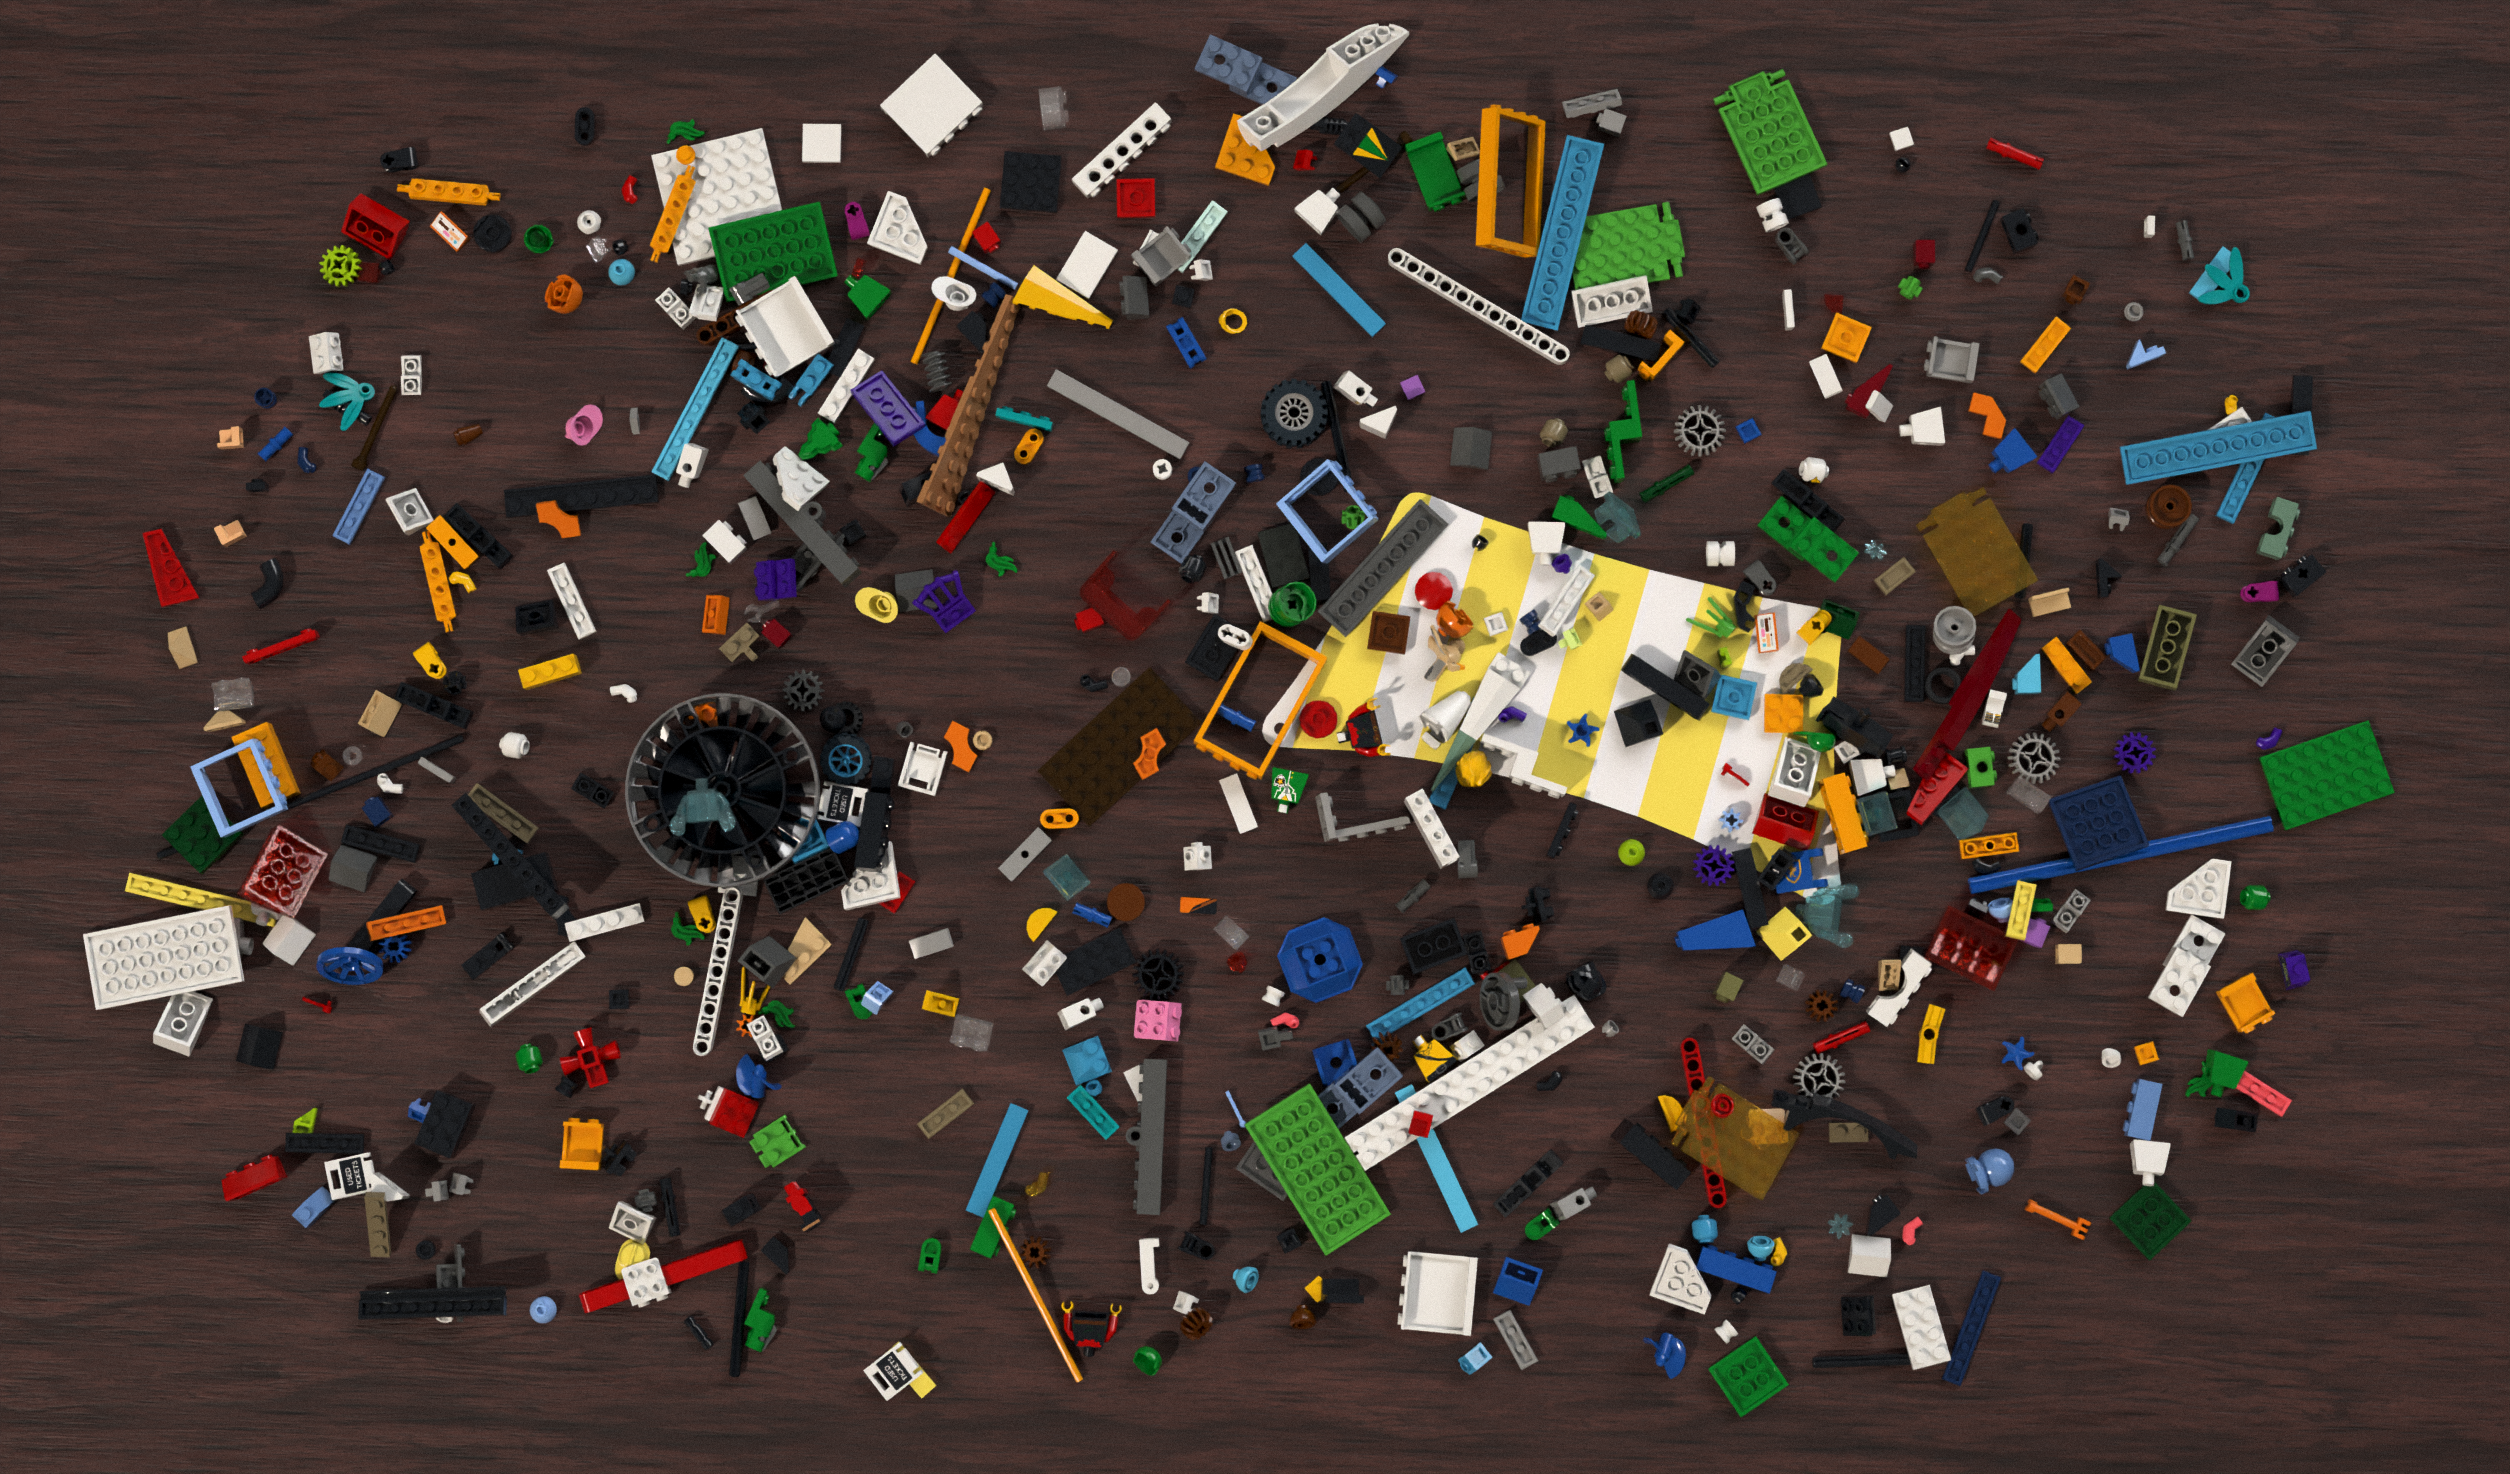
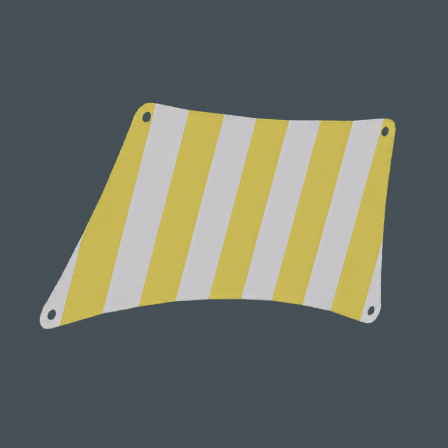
M1410 493L1400 501L1381 541L1419 499L1423 500L1449 525L1346 638L1336 628L1330 627L1315 650L1328 657L1327 662L1280 747L1355 751V749L1351 748L1350 741L1339 744L1336 733L1347 730L1346 721H1348V716L1358 706L1368 702L1369 699L1378 698L1374 700L1373 704L1374 706L1381 705L1379 709H1375L1382 743L1390 745V747L1385 748L1386 753H1391L1393 756L1444 763L1466 713L1451 738L1445 743L1440 742L1441 744L1436 750L1422 740L1423 734L1425 732L1430 734L1431 730L1428 726L1426 728L1422 726L1419 716L1422 712L1456 691H1465L1471 698L1470 702H1472L1487 668L1496 654L1500 652L1530 672L1521 689L1505 707L1513 706L1527 713L1523 722L1513 718L1505 723L1500 722L1497 716L1484 733L1538 752L1531 775L1568 787L1566 790L1567 794L1585 798L1638 816L1706 846L1711 845L1713 849H1715L1716 845H1719L1720 851L1726 848V855L1732 854V851L1751 848L1756 870L1761 873L1781 846L1790 853L1803 851L1752 834L1763 795L1764 793H1769L1771 780L1785 737L1808 744L1807 737L1793 735V733H1764V694H1783L1779 687V678L1787 666L1793 663H1802L1810 666L1813 669L1810 674L1816 676L1824 689L1821 696L1809 698L1808 696L1805 698L1803 696V732L1833 734L1825 728L1822 723L1823 721L1817 722L1815 720L1821 710L1829 704L1833 696H1837L1841 637L1826 632L1822 633L1809 645L1796 633L1820 608L1752 595L1749 604L1746 605V611L1754 619V615L1775 612L1778 637V652L1758 653L1755 621L1753 623L1750 621L1745 622V626L1750 628L1749 633L1739 629L1736 624L1737 619L1733 599L1736 591L1645 569L1564 543L1561 544L1559 555L1567 554L1572 561L1569 573H1558L1552 565H1540V555L1532 554L1528 531L1483 517L1424 493ZM1477 534L1485 537L1489 542L1482 551H1477V547L1474 549L1472 547V540ZM1552 555V561L1558 555ZM1579 564L1595 575L1556 633L1557 641L1555 645L1534 656L1524 655L1520 650V644L1529 634L1527 633L1526 626L1522 625L1519 619L1535 609L1538 613L1537 617L1539 620H1542ZM1430 572L1441 573L1450 580L1453 588L1450 601L1456 604L1455 609H1462L1469 616L1474 627L1466 636L1460 638L1465 643V650L1461 654L1459 664L1465 665V670L1451 672L1446 667L1438 681L1434 682L1424 678L1426 672L1437 658L1435 652L1428 648L1429 636H1433L1430 626L1434 625L1442 644L1448 645L1449 641L1455 638L1441 635L1436 622L1438 610L1427 609L1416 599V583L1420 577ZM1598 592L1613 607V611L1601 621H1598L1584 604ZM1739 592L1738 598L1744 603L1748 595ZM1708 597H1711L1727 617L1733 621L1732 623L1736 627L1727 638L1723 635L1720 638L1710 631L1687 622L1686 618L1718 630L1716 628L1718 622L1706 612L1710 610L1720 619L1723 618L1708 601ZM1373 611L1411 616L1405 655L1367 649ZM1502 612L1508 631L1490 637L1484 618ZM1574 628L1582 646L1572 650L1569 646L1561 649L1558 641L1565 638L1563 632ZM1545 635L1544 640L1546 642H1549L1551 640V637L1549 635ZM1532 643L1526 644L1527 649H1533ZM1727 647L1732 665L1722 669L1718 650ZM1686 650L1716 668L1720 675L1757 682L1749 721L1711 712L1717 684L1705 699L1710 706L1701 720L1698 721L1621 671V668L1629 656L1634 654L1674 680L1682 653ZM1308 660L1295 681L1266 717L1262 733L1264 739L1270 745H1273L1278 736L1274 731L1275 725L1286 722L1317 666L1316 663ZM1802 679L1785 694L1802 695L1799 691ZM1650 699L1657 713L1663 735L1625 748L1614 711ZM1321 700L1328 702L1337 713L1338 721L1336 728L1325 738L1316 739L1309 737L1300 726L1299 717L1301 710L1312 701ZM1587 714V724L1600 729L1589 735L1590 747H1587L1586 743L1581 739L1573 743L1568 742L1573 737L1574 731L1567 725V721L1574 724L1579 723L1583 715ZM1482 734L1474 743L1471 751H1484L1487 760L1491 764L1492 773L1509 777L1516 756L1513 755L1510 758L1501 755L1502 751L1500 750L1490 751L1484 749L1483 744H1480ZM1834 748L1827 752H1821L1811 797L1805 807L1819 811L1815 833L1808 850L1822 848L1824 853L1823 856L1810 858L1813 880L1827 879L1829 889L1825 893H1820L1817 888L1794 891L1820 905L1831 904L1835 901L1841 887L1837 843L1818 785L1819 780L1834 776ZM1724 764H1729L1732 767L1731 771L1745 779L1749 786L1747 787L1727 772L1724 776L1721 775ZM1733 808V813L1737 814L1740 812L1738 817L1743 822L1737 824L1739 830L1733 827L1731 833H1729L1728 828L1721 829L1724 824L1718 821V819L1724 818L1723 811L1728 814L1730 809ZM1732 816L1726 819V821H1728L1730 825L1736 822L1734 819H1732Z

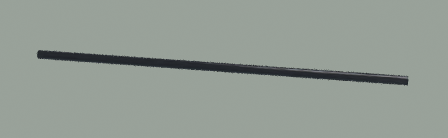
M459 735L287 802L288 810L419 760L421 757L424 758L464 742V738L462 735ZM248 818L242 819V820L237 821V822H235V823H233V824L235 825V824H237V823H239V822H242V821H244V820H246V819H248ZM170 847L157 852V857L160 860L179 852L174 847Z

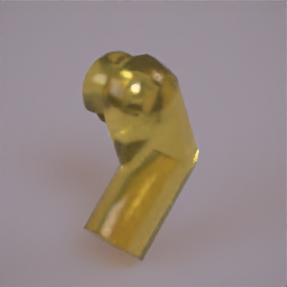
M1040 1172L1038 1181L1025 1188L1026 1194L1034 1197L1044 1192L1049 1174Z

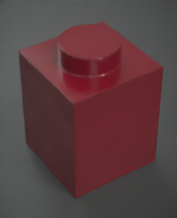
M1915 240L1913 243L1914 266H1919L1920 269H1928L1934 265L1935 240Z
M775 619L772 621L768 620L762 626L763 631L761 633L779 649L793 636Z

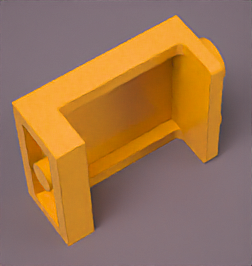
M1671 330L1667 332L1662 340L1669 349L1656 364L1650 368L1643 361L1640 363L1637 369L1639 371L1638 374L1645 381L1649 379L1652 382L1682 348L1684 341Z
M2248 973L2216 991L2237 1031H2244L2245 1034L2256 1029L2254 1025L2260 1022L2262 1024L2272 1020L2271 1016L2276 1014L2274 1010H2271L2255 982L2257 979L2253 973Z
M568 1118V1121H563L564 1137L560 1168L601 1170L604 1124L599 1123L598 1119H587V1123L580 1122V1118Z

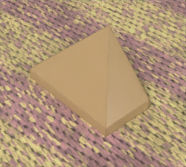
M1474 137L1447 144L1446 150L1455 161L1480 155V150Z
M187 627L168 632L169 650L179 669L198 663Z
M222 706L204 726V731L213 732L245 725L246 722Z
M1901 960L1878 961L1879 991L1898 990Z

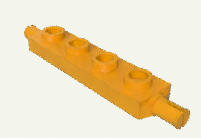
M688 165L684 175L677 176L650 243V247L654 249L650 260L653 261L655 255H657L654 261L658 263L661 253H668L696 183L691 178L695 167L692 166L689 173L691 165Z
M412 178L409 185H397V192H408L410 199L486 206L488 200L500 201L501 198L500 193L489 192L487 185Z
M426 531V533L422 532L425 544L419 546L436 619L444 623L446 633L449 632V629L452 632L454 630L451 620L456 617L439 543L432 542L429 531Z

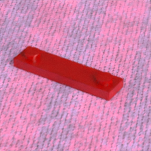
M980 480L936 543L951 554L995 494V491Z
M311 628L305 629L300 632L301 635L261 650L255 648L247 651V655L242 656L243 661L250 665L318 640L320 638L319 633Z

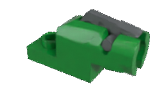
M875 423L857 450L864 457L860 459L855 473L868 482L873 481L888 464L886 459L888 448L876 441L877 437L880 439L883 433Z
M762 1287L759 1289L744 1323L752 1327L748 1331L745 1345L759 1352L766 1349L777 1332V1328L774 1325L775 1314L761 1308L762 1305H767L770 1298L767 1295L769 1290Z

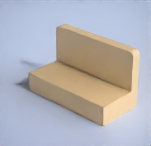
M2069 588L2030 597L2028 600L2032 616L2036 617L2071 608L2068 597Z
M375 690L358 724L385 737L402 703Z

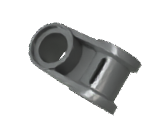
M1782 228L1776 234V244L1793 265L1804 254H1809L1807 247L1790 228ZM1781 233H1786L1789 236L1788 242H1783L1780 239Z
M1758 559L1742 571L1762 595L1770 596L1775 592V580ZM1764 583H1766V584L1771 583V584H1772L1771 587H1770L1771 590H1769V589H1765V590H1764V589H1763Z
M1457 1013L1435 1024L1430 1031L1431 1037L1436 1041H1442L1469 1030L1461 1018L1462 1013ZM1437 1027H1442L1445 1031L1444 1036L1441 1038L1435 1035Z

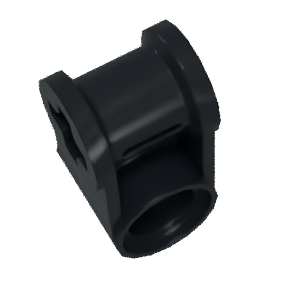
M414 147L385 152L380 158L381 165L389 173L414 170L419 167L416 148ZM389 159H392L391 165L388 166Z
M2002 1096L1975 1108L1983 1126H1986L2012 1112L2014 1102L2011 1098ZM2002 1100H2004V1102H2009V1105H2007V1110H2005L2004 1108H2000V1106L2002 1105Z
M1184 1232L1185 1237L1177 1249L1203 1260H1209L1214 1257L1216 1253L1214 1245L1190 1232ZM1204 1246H1209L1212 1250L1209 1257H1205L1201 1253Z

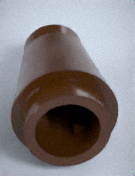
M478 423L457 428V431H454L453 434L458 445L465 446L482 435L483 432Z

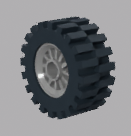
M1283 380L1281 384L1277 385L1276 383L1272 386V389L1268 390L1265 394L1266 397L1261 404V422L1265 433L1269 435L1272 441L1274 440L1278 445H1284L1289 449H1292V447L1299 449L1304 445H1311L1312 441L1317 440L1320 434L1323 433L1327 423L1328 409L1323 394L1320 390L1316 389L1315 385L1312 383L1310 385L1305 380ZM1297 409L1300 414L1298 417L1292 418L1289 415V411Z

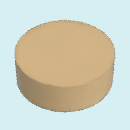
M979 731L973 737V743L979 750H987L992 745V736L987 731Z
M688 967L678 968L674 973L675 982L681 986L690 985L694 980L693 971Z

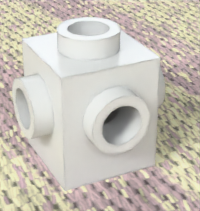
M1202 842L1191 843V847H1183L1185 870L1212 869L1211 846H1203Z

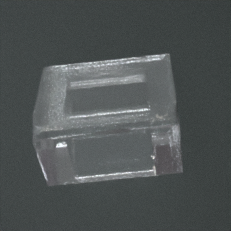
M1784 964L1776 982L1797 991L1805 974Z

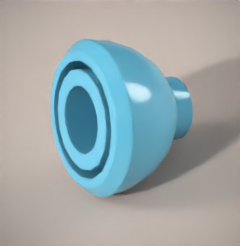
M625 259L615 260L609 267V278L617 285L629 284L635 276L633 264Z
M1754 1236L1747 1241V1246L1750 1253L1755 1256V1260L1765 1261L1766 1257L1774 1249V1241L1766 1236Z
M1254 1267L1236 1269L1233 1273V1279L1236 1281L1237 1287L1244 1293L1252 1291L1258 1282V1270Z

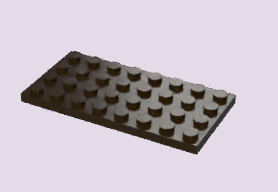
M1149 667L1037 771L1090 827L1141 780L1133 765L1142 753L1141 736L1156 728L1160 732L1166 746L1160 750L1157 756L1158 764L1202 722Z

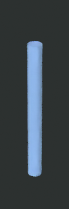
M950 247L948 253L1015 290L1018 285L1017 282L955 247Z

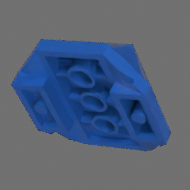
M1325 917L1289 930L1277 955L1290 991L1314 1003L1351 990L1363 965L1350 929ZM1322 954L1325 957L1326 961L1323 965L1315 963L1314 958L1316 955Z

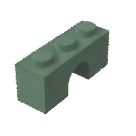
M2280 497L2273 499L2268 517L2276 520L2280 529L2277 535L2268 533L2261 535L2256 551L2257 554L2275 560L2281 559L2282 556L2285 557L2288 551L2287 540L2288 538L2291 539L2294 532L2292 527L2293 521L2298 519L2300 513L2298 503Z

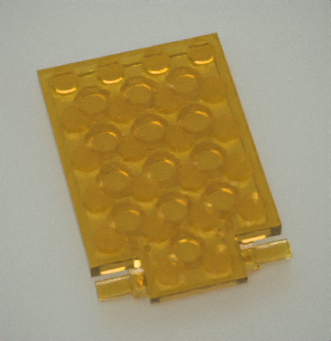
M1984 487L1973 493L1965 494L1964 491L1931 509V514L1927 516V519L1916 524L1919 531L1930 525L1938 524L1939 527L1923 535V538L1963 607L1972 613L1973 617L2038 581L1992 500L1988 498L1980 504L1972 506L1976 499L1987 494Z
M1708 1076L1703 1086L1698 1091L1694 1090L1675 1122L1678 1127L1671 1144L1678 1147L1683 1136L1690 1133L1681 1151L1757 1199L1763 1200L1797 1140L1799 1133L1793 1129L1789 1131L1784 1130V1123L1720 1083L1717 1084L1710 1098H1707L1710 1094L1709 1090L1715 1079ZM1721 1093L1730 1096L1734 1103L1733 1113L1726 1118L1715 1116L1710 1107L1712 1099Z

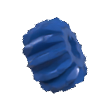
M408 935L383 938L385 942H379V945L384 946V948L379 949V952H386L382 958L387 959L389 957V962L391 963L395 961V958L400 963L402 961L401 956L407 959L408 955L405 951L411 952L412 950L411 948H406V945L411 944V941H405ZM392 943H398L399 945L397 947H399V949L392 950Z

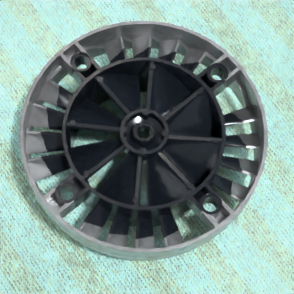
M730 693L702 695L670 708L659 716L642 735L633 751L627 769L625 781L626 808L634 833L641 845L666 870L687 881L704 886H742L766 878L778 871L804 845L818 813L820 801L819 772L816 760L806 739L798 728L778 710L764 702L743 695ZM731 702L739 703L735 727H729ZM716 703L718 726L704 729L695 708ZM755 706L760 708L761 712L750 733L745 730ZM688 716L694 717V723L691 726H686L685 719ZM776 716L781 720V723L764 742L760 738ZM676 717L686 735V738L682 741L667 725ZM793 732L800 742L776 753L773 748ZM655 737H658L673 749L670 754L652 742ZM736 737H740L739 742H738V745H737V748H736V751H735V754H734V757H733V760H732V763H731V766H730V769H729V772H728L727 770H728V766H729L731 754H732V751H733L735 739H736ZM697 745L701 746L713 770V773H711L706 763L702 759L701 755L697 751ZM794 751L798 755L797 759L790 762L788 754ZM645 756L663 764L662 769L642 763L643 757ZM771 760L774 761L773 765L740 781L741 778L745 777L746 775L750 774L751 772L755 771L756 769L760 768L761 766L765 765ZM809 760L815 781L789 784L786 771ZM674 774L702 783L703 787L674 782ZM637 778L659 781L658 786L636 785ZM726 785L727 793L723 796L719 795L718 788ZM742 794L781 802L778 808L742 797ZM789 796L814 797V805L789 801ZM659 799L661 809L640 819L636 801ZM704 799L707 801L678 822L675 816L676 813ZM732 807L737 810L756 840L747 841ZM719 809L714 848L705 846L704 843L715 811ZM786 813L809 820L808 827L784 818ZM651 819L657 820L658 825L655 829H650L648 826ZM670 827L674 834L655 849L648 838ZM779 828L797 840L798 844L796 847H793L777 834L776 830ZM765 841L783 859L772 868L760 846ZM684 842L687 843L673 865L668 861ZM701 850L702 854L695 874L691 876L688 873L698 851ZM742 853L753 877L734 881L732 855ZM757 854L761 857V862L758 865H753L751 858ZM719 855L717 881H711L714 856Z

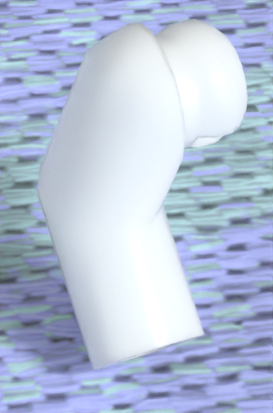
M627 684L610 687L611 696L622 694L629 703L637 700L636 690Z

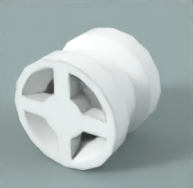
M1160 459L1154 463L1153 473L1156 478L1166 480L1172 474V466L1167 460Z
M1268 985L1266 988L1267 993L1262 997V1000L1279 1007L1280 999L1284 997L1285 993Z
M1727 1320L1723 1321L1722 1326L1714 1329L1726 1344L1730 1342V1338L1738 1335V1332Z

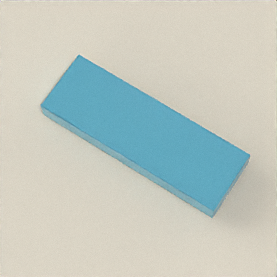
M2222 246L2210 262V265L2217 267L2227 274L2230 270L2229 260L2231 252ZM2205 270L2189 294L2198 300L2200 295L2214 291L2218 285L2214 283Z

